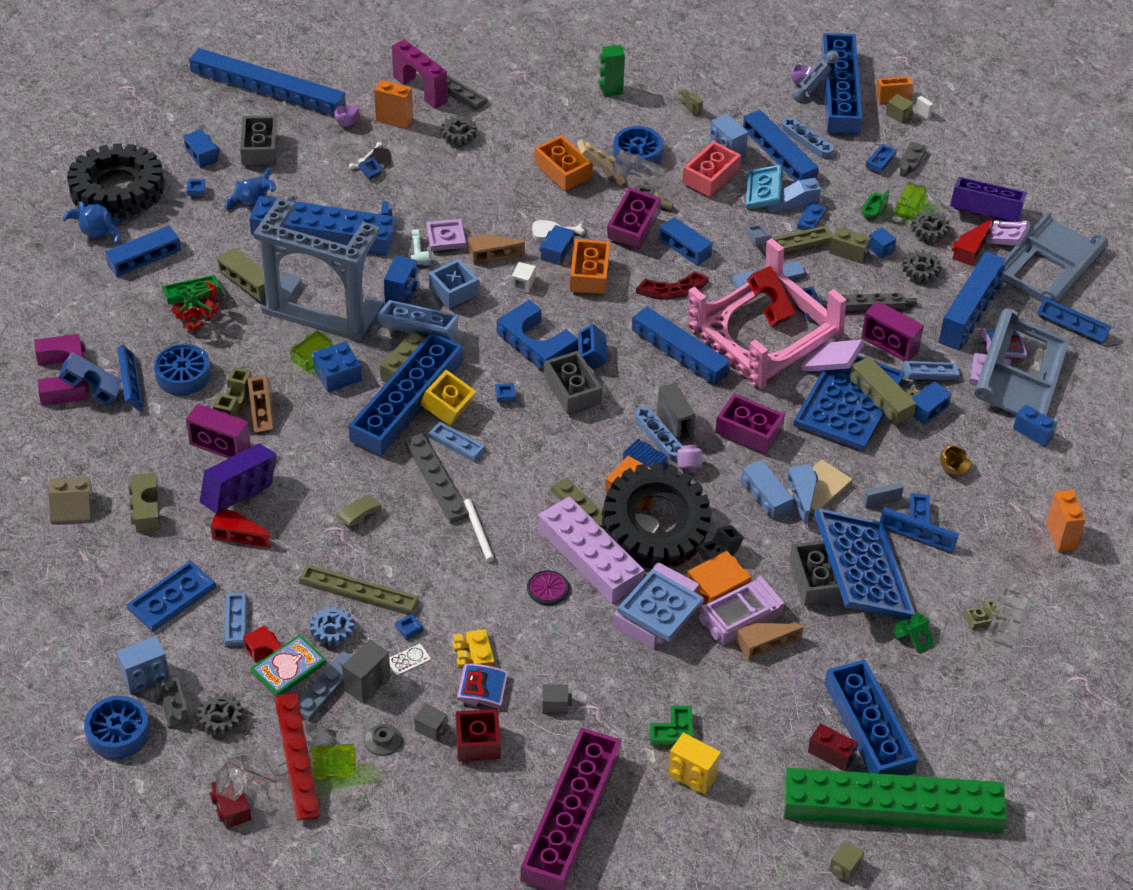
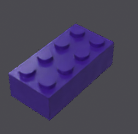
M958 177L950 206L959 211H971V213L976 215L986 214L993 219L999 217L1007 222H1019L1027 192Z
M259 443L204 470L200 503L218 514L242 502L244 499L269 488L273 483L277 454Z

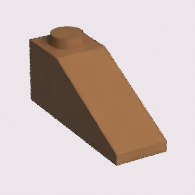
M483 234L468 237V251L473 264L525 255V241L523 239Z
M267 375L248 378L254 433L274 430L271 381Z
M755 623L738 630L736 643L749 661L801 640L804 627L802 624Z

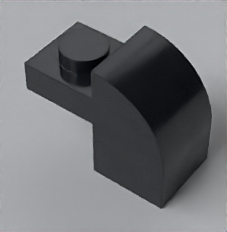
M732 525L718 528L712 541L698 544L696 551L706 561L725 551H728L733 556L738 551L744 537Z

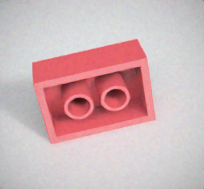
M713 141L683 167L682 183L711 197L740 171L741 155Z

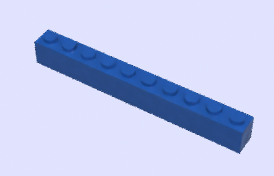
M198 48L189 58L190 71L192 73L334 116L338 106H346L345 92L201 48Z

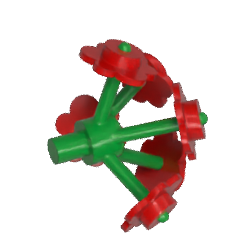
M208 280L205 281L207 290L197 295L189 294L186 289L181 290L180 294L184 298V303H175V306L171 308L175 318H181L186 323H189L183 326V328L189 329V331L199 330L200 326L204 325V322L200 320L206 318L207 315H209L208 321L212 317L216 318L219 315L218 302L214 306V302L208 298L204 299L203 303L198 299L210 293L212 299H217V287Z

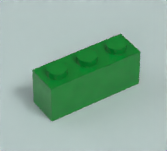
M622 45L602 47V54H599L601 67H599V76L601 77V80H598L599 90H602L604 96L623 94L625 67Z

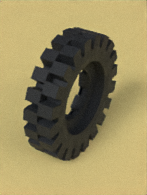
M122 143L113 144L112 150H109L108 145L99 146V153L94 149L86 151V156H78L76 163L72 162L69 166V171H67L70 198H72L75 206L80 201L85 203V207L90 204H99L106 207L112 216L114 212H117L118 218L127 217L126 211L128 210L132 215L141 213L140 207L145 210L152 207V202L157 203L161 198L160 194L164 192L165 183L160 159H157V155L153 152L148 153V149L144 147L136 149V145L127 144L125 149L122 148ZM111 172H129L135 177L133 182L127 184V187L122 189L121 187H109V190H106L97 184L98 179L102 175Z
M646 463L636 466L635 472L631 468L627 469L622 473L621 478L617 476L612 482L602 509L603 530H607L606 533L636 562L638 559L643 560L642 567L652 569L653 563L658 562L667 567L672 562L676 567L683 564L685 558L690 560L696 555L698 544L704 543L711 524V509H708L710 501L707 494L701 495L703 487L698 481L691 484L692 476L685 471L681 476L677 475L678 468L669 465L667 471L663 470L662 463H652L651 469H648ZM652 496L667 499L675 506L678 513V521L675 527L661 534L651 533L643 529L635 516V509L640 501Z

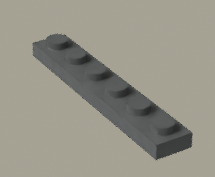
M423 433L404 438L407 449L449 523L468 518V511Z

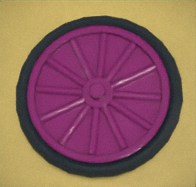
M544 570L530 577L527 583V592L534 601L544 605H552L565 599L569 592V583L562 574L552 570Z

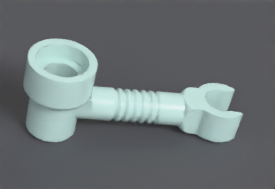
M419 229L412 230L415 255H411V259L417 260V265L423 264V266L430 265L429 252H421Z

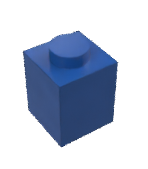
M883 227L869 234V237H871L869 249L881 259L895 251L896 238Z

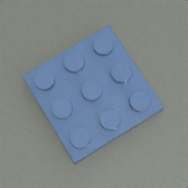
M652 569L619 605L617 613L669 642L703 603V597Z

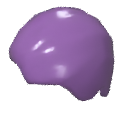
M802 65L792 67L790 75L796 85L802 86L800 83L814 67Z
M359 105L338 106L334 112L337 122L343 127L354 126L360 117Z

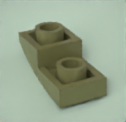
M366 496L343 508L337 513V518L348 526H354L355 524L363 523L365 515L381 511L382 504L371 496Z
M1001 598L986 600L982 606L967 608L962 613L971 629L993 624L1011 614Z

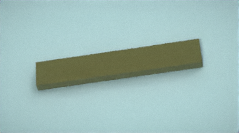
M311 565L305 566L299 578V584L406 615L413 614L419 603V596Z

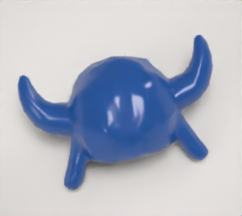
M267 168L261 177L242 182L235 181L236 191L227 198L225 209L229 210L239 201L248 206L255 205L259 196L266 197L268 190L274 192L276 185L274 181L268 180L272 169Z
M80 201L78 203L79 209H70L64 214L63 221L68 219L78 220L81 232L91 238L96 239L108 234L113 237L114 244H118L120 241V231L115 225L120 223L121 220L119 218L112 219V214L102 205L90 204L85 207V203Z

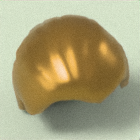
M949 445L942 450L940 463L945 472L957 476L969 472L972 467V461L967 457L965 449L956 445Z

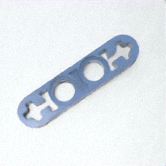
M789 117L783 120L782 130L823 159H829L833 156L834 147L828 141L794 118Z
M639 407L635 412L636 423L654 444L667 455L670 461L677 462V451L681 449V443L650 408ZM657 426L659 429L651 430L649 427ZM661 438H667V439H669L670 441H668V442H661L660 439H661Z

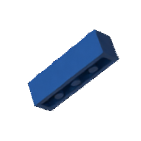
M169 225L105 251L107 265L115 276L118 277L181 251L180 240Z

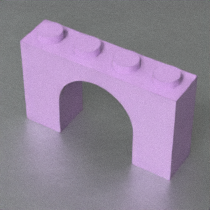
M659 562L654 566V570L700 595L698 593V583ZM617 611L614 613V628L652 649H655L659 643L662 644L664 642V639L617 613Z

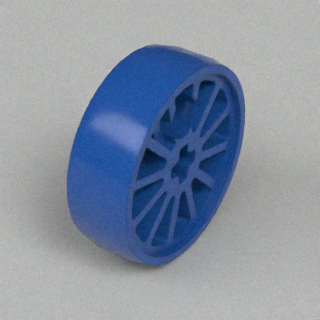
M631 126L622 129L616 134L612 152L613 156L618 160V164L623 168L633 171H645L654 168L660 163L664 145L662 137L655 130L644 126Z
M176 344L162 350L155 359V379L159 387L169 394L189 395L203 389L210 380L211 365L209 357L203 349L196 345Z
M112 696L97 702L88 711L84 722V732L89 746L95 753L109 759H121L135 754L146 744L150 733V722L148 714L140 702L127 696Z

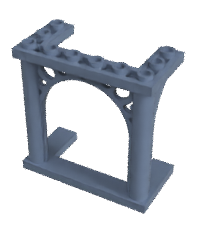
M278 198L253 233L254 239L260 240L266 302L262 307V313L362 343L376 321L377 314L384 307V301L367 297L363 303L362 288L365 258L368 250L380 233V227L362 222L346 246L283 228V225L295 209V203ZM302 253L314 256L328 264L343 282L347 319L291 303L290 300L302 284V278L285 273L280 280L279 264L281 259L289 254Z

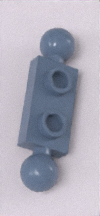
M829 51L826 55V60L821 59L800 83L802 87L793 91L792 96L794 100L802 101L806 96L805 92L810 93L829 74V71L832 69L830 65L837 63L839 60V54L836 51Z

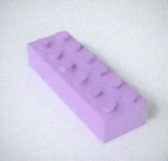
M570 496L538 514V530L611 604L630 594L644 579V569Z

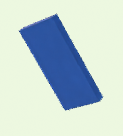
M190 560L126 604V606L136 618L150 631L154 632L217 588L216 582Z

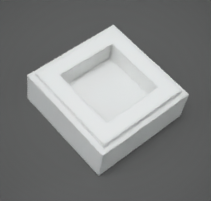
M922 96L918 97L915 111L927 119L930 118L933 103Z

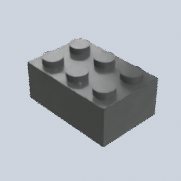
M243 116L240 144L242 165H276L278 144L277 116Z
M579 351L544 361V377L567 414L601 404L602 387Z
M823 540L792 544L789 560L804 606L843 601Z

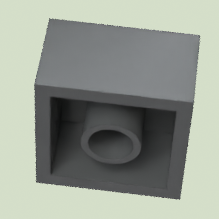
M371 639L342 665L344 691L362 703L368 698H372L376 691L390 680L389 652Z

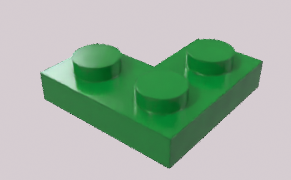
M671 705V723H650V745L674 746L682 733L693 737L692 706Z

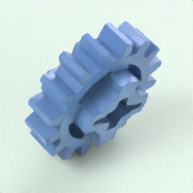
M336 605L332 609L325 606V611L319 609L317 610L318 615H312L310 632L311 635H314L315 641L320 640V645L327 642L329 647L332 646V643L339 646L340 641L346 643L347 637L352 638V631H355L354 618L350 616V611L344 613V607L337 610Z

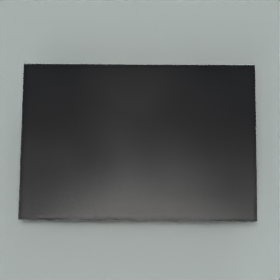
M373 148L374 158L377 163L391 164L389 149Z

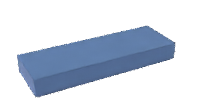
M904 361L902 365L907 379L958 381L960 378L956 363Z
M439 422L429 432V438L474 463L486 451V446L442 422Z
M227 593L225 647L244 646L243 636L246 635L247 593Z

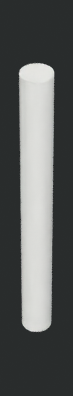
M471 499L464 500V505L468 511L486 561L492 562L494 557Z

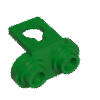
M886 190L884 195L873 193L868 197L861 210L862 215L866 219L871 220L878 215L881 216L887 207L890 190Z
M920 612L912 615V620L909 623L907 621L896 623V628L893 631L896 638L910 634L917 652H922L934 645L928 628L930 619ZM919 631L927 637L924 645H920L918 642Z

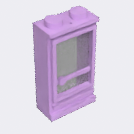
M759 576L755 581L706 605H701L699 620L702 625L711 631L712 637L723 646L737 639V632L742 627L755 623H769L783 616L784 602L762 576Z

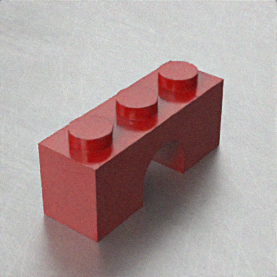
M771 266L753 272L746 279L754 295L764 293L770 297L771 304L763 312L771 327L789 320L795 314L794 306L790 303L785 289L781 286L777 274Z
M265 625L243 636L245 650L254 662L268 657L284 646L277 642L275 633L269 631Z

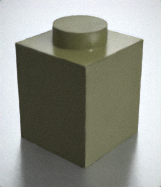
M897 94L888 101L886 115L903 123L913 115L914 103Z
M844 841L832 857L829 871L837 878L848 882L862 864L864 851Z

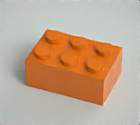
M563 135L534 148V164L564 191L592 178L593 163L585 158L580 150Z
M575 239L570 274V292L606 294L610 241Z

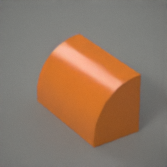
M910 77L877 79L879 104L888 103L897 94L912 101L913 82Z

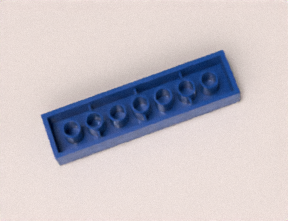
M823 33L821 45L822 59L826 60V55L829 51H836L839 54L838 62L830 65L832 69L823 78L827 133L860 134L862 106L856 34Z
M258 197L249 218L251 235H253L278 198ZM287 200L295 203V209L283 225V228L347 246L362 222L379 226L380 233L367 253L388 255L396 234V220L394 216Z
M431 332L349 424V441L382 456L422 410L423 407L420 403L425 391L445 370L453 374L463 362V346Z

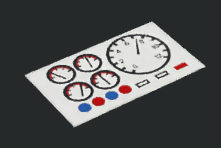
M418 644L390 657V666L395 674L399 675L431 660L423 646Z

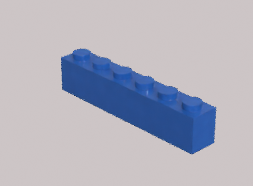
M757 110L743 117V128L748 131V135L778 165H782L783 170L795 182L810 178H816L817 180L818 165L761 110Z
M648 306L632 317V330L636 334L660 348L664 353H667L706 381L716 385L729 374L730 360Z

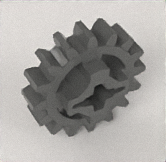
M459 115L456 118L451 116L450 120L445 119V123H441L442 139H446V142L452 141V145L455 143L461 145L462 142L468 144V140L473 141V138H476V122H472L471 118L466 119V116L462 118Z
M924 210L923 214L918 212L917 216H913L911 231L915 232L916 237L921 236V240L926 238L927 242L930 239L936 242L937 238L943 240V236L946 237L949 232V220H945V215L939 216L940 212L934 214L933 210L930 212Z
M915 250V253L909 252L908 255L904 256L902 271L906 272V277L912 276L911 280L916 278L918 282H921V279L928 282V279L934 280L935 277L939 276L941 261L937 260V255L931 256L932 252L925 253V250H922V252Z
M215 693L214 698L207 696L208 701H201V707L197 708V720L200 723V728H205L207 734L213 731L214 736L218 732L225 736V731L227 730L233 733V727L239 728V721H243L244 712L240 700L235 701L234 695L228 698L227 693H224L223 696Z

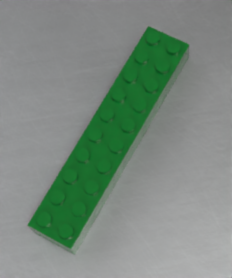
M786 767L784 778V819L1003 833L1007 820L1004 782Z

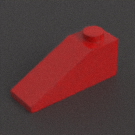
M988 220L961 235L958 242L955 241L951 249L954 252L952 259L972 266L986 241V236L991 230L992 221Z
M226 509L218 514L215 513L210 526L212 539L270 548V532L236 511Z

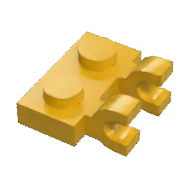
M486 629L467 631L466 636L462 634L453 635L454 642L452 645L454 651H457L458 658L456 661L458 667H464L465 664L494 667V658Z

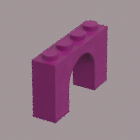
M405 39L392 45L393 77L404 85L416 79L417 70L424 84V101L434 109L448 102L447 71Z
M79 334L34 339L38 366L64 363L72 353L86 359V354L82 353L86 352L85 342L80 340ZM58 377L37 379L41 406L87 400L86 392H90L89 382L81 380L73 387Z

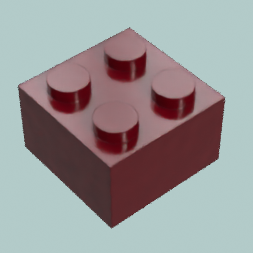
M498 709L456 711L458 761L501 759Z

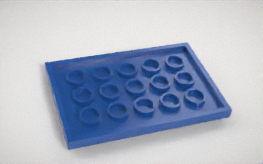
M857 356V358L855 359V361L853 362V364H855V363H857V362H859V361H861V360H863V359H865V358H864V357H861V356ZM876 362L900 386L905 372ZM851 367L848 369L823 370L797 414L793 425L864 451L884 412L851 381Z
M818 508L814 515L845 607L911 620V616L915 612L883 523Z

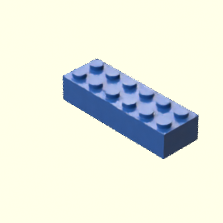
M985 251L943 318L939 338L940 344L958 351L962 345H966L969 333L973 334L976 322L979 323L981 321L983 311H987L990 300L993 301L996 296V290H1000L1002 287L1003 279L1001 277H1003L1006 271L1004 266L1005 258Z
M864 659L828 669L824 685L851 738L858 742L857 749L869 773L906 776L915 774L918 757L867 661Z

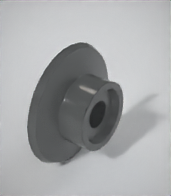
M379 724L372 727L366 733L364 744L370 753L377 756H388L398 751L401 747L402 735L392 725Z

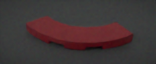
M693 271L687 277L672 284L645 278L636 288V293L655 299L681 298L688 296L689 289L693 287L698 290L702 289L709 282V277Z

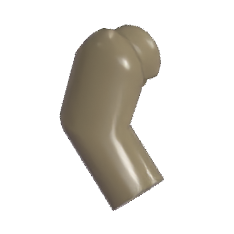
M654 192L653 196L661 198V208L672 211L674 203L666 201L662 192Z

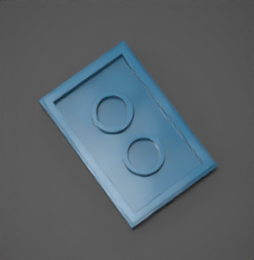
M782 165L748 171L747 210L781 203Z

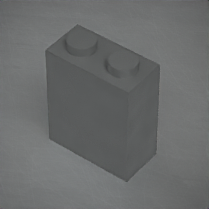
M677 383L660 387L657 414L662 423L680 443L693 440L695 412Z

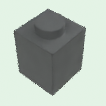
M543 684L542 714H568V706H572V693H568V685Z
M425 704L414 718L415 731L436 742L441 735L444 736L448 731L447 714L428 704Z

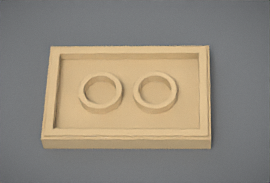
M822 459L812 467L813 471H816L818 475V482L815 484L810 510L812 514L818 508L824 509L852 484L850 477Z

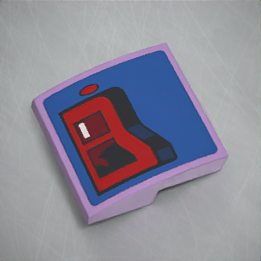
M982 329L981 336L987 342V352L995 329ZM1013 331L1005 357L1026 358L1027 353L1023 340L1018 331Z
M465 664L456 700L475 707L478 703L499 709L502 703L508 671L486 665Z

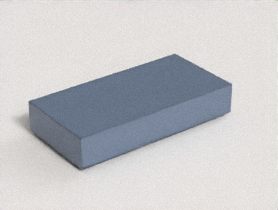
M761 224L745 228V233L755 245L766 243V241L772 238L771 234Z
M899 482L865 490L863 505L865 508L901 500L904 487Z

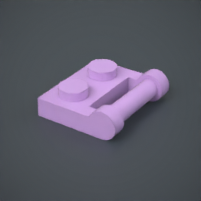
M995 219L992 229L986 236L987 244L1020 245L1030 229V221L1005 222Z

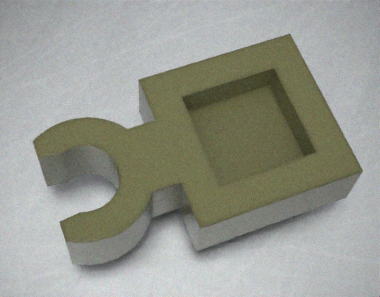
M686 89L679 91L682 95L679 101L686 103V108L695 115L699 116L702 114L703 100L693 92L689 93Z

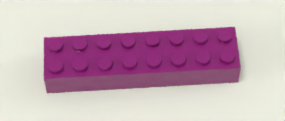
M580 728L521 865V882L546 890H565L621 755V739Z

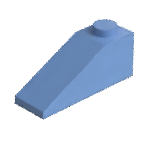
M816 178L799 180L782 189L780 204L770 205L767 208L770 213L807 207L810 202L819 204L821 188Z
M811 464L789 467L787 473V483L804 524L808 523L815 484L818 482L817 472L813 471Z

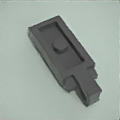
M915 142L910 143L899 162V176L906 177L909 170L915 172L927 151V146Z

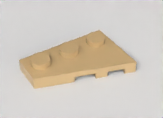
M583 139L577 142L578 148L585 158L596 167L600 165L607 176L613 175L617 180L616 183L620 186L625 183L618 166L619 162L614 156L607 155L603 149H597L591 142H586Z

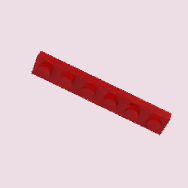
M276 695L274 699L297 821L318 819L320 812L298 695Z

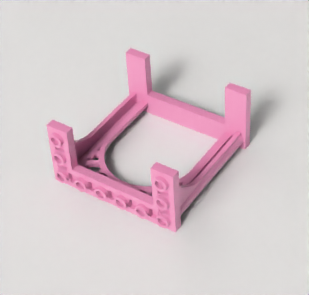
M772 238L766 241L765 268L772 267L773 271L777 274L781 286L785 289L788 299L802 311L808 313L820 327L781 351L768 353V349L756 339L750 342V351L732 340L728 333L727 325L731 315L737 309L762 293L754 295L749 284L746 283L720 300L706 302V296L693 287L689 289L688 327L690 331L696 333L704 343H707L713 350L730 360V364L737 369L738 373L744 375L753 386L760 390L766 387L769 378L832 337H835L837 340L842 338L846 311V299L835 289L828 292L826 310L784 275V248ZM718 325L721 326L723 329L715 330L711 326Z

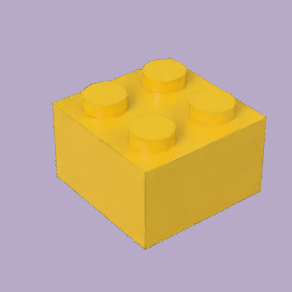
M445 370L425 391L420 405L451 426L471 404L476 390Z
M682 733L670 750L668 775L675 781L690 786L692 790L706 794L718 777L721 752Z

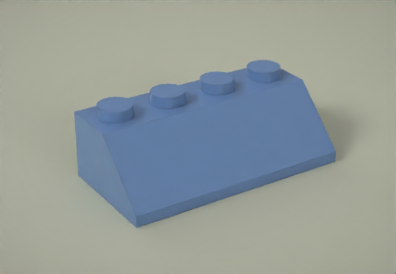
M389 300L379 311L377 318L382 327L388 328L391 331L398 330L406 334L415 332L425 338L433 332L453 341L457 336L459 315Z

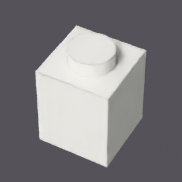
M518 262L511 276V289L529 293L536 278V266Z

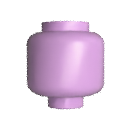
M697 445L681 446V449L677 451L678 467L684 469L686 473H695L697 468L702 467V450L697 448Z

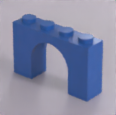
M529 299L498 318L496 332L501 338L509 342L513 348L520 351L524 357L531 360L536 367L544 371V361L578 351V338L567 329L548 340L538 341L528 338L524 333L541 323L542 309Z

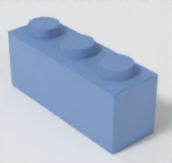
M763 460L742 468V485L751 492L753 499L759 502L763 511L766 514L768 513L772 520L792 511L794 498Z

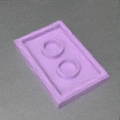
M862 340L823 343L808 354L801 365V369L803 372L848 369L862 350L864 343Z

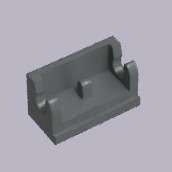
M172 678V686L166 687L165 683L162 682L160 684L161 693L159 694L168 727L173 728L190 723L179 678Z

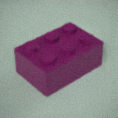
M629 187L607 225L608 239L640 250L661 212V198Z
M876 301L865 312L861 339L902 361H910L919 352L924 325Z
M734 393L717 416L715 433L767 454L783 430L785 414Z
M198 403L186 418L189 444L227 459L251 448L248 421L242 418L228 415L225 412H220Z

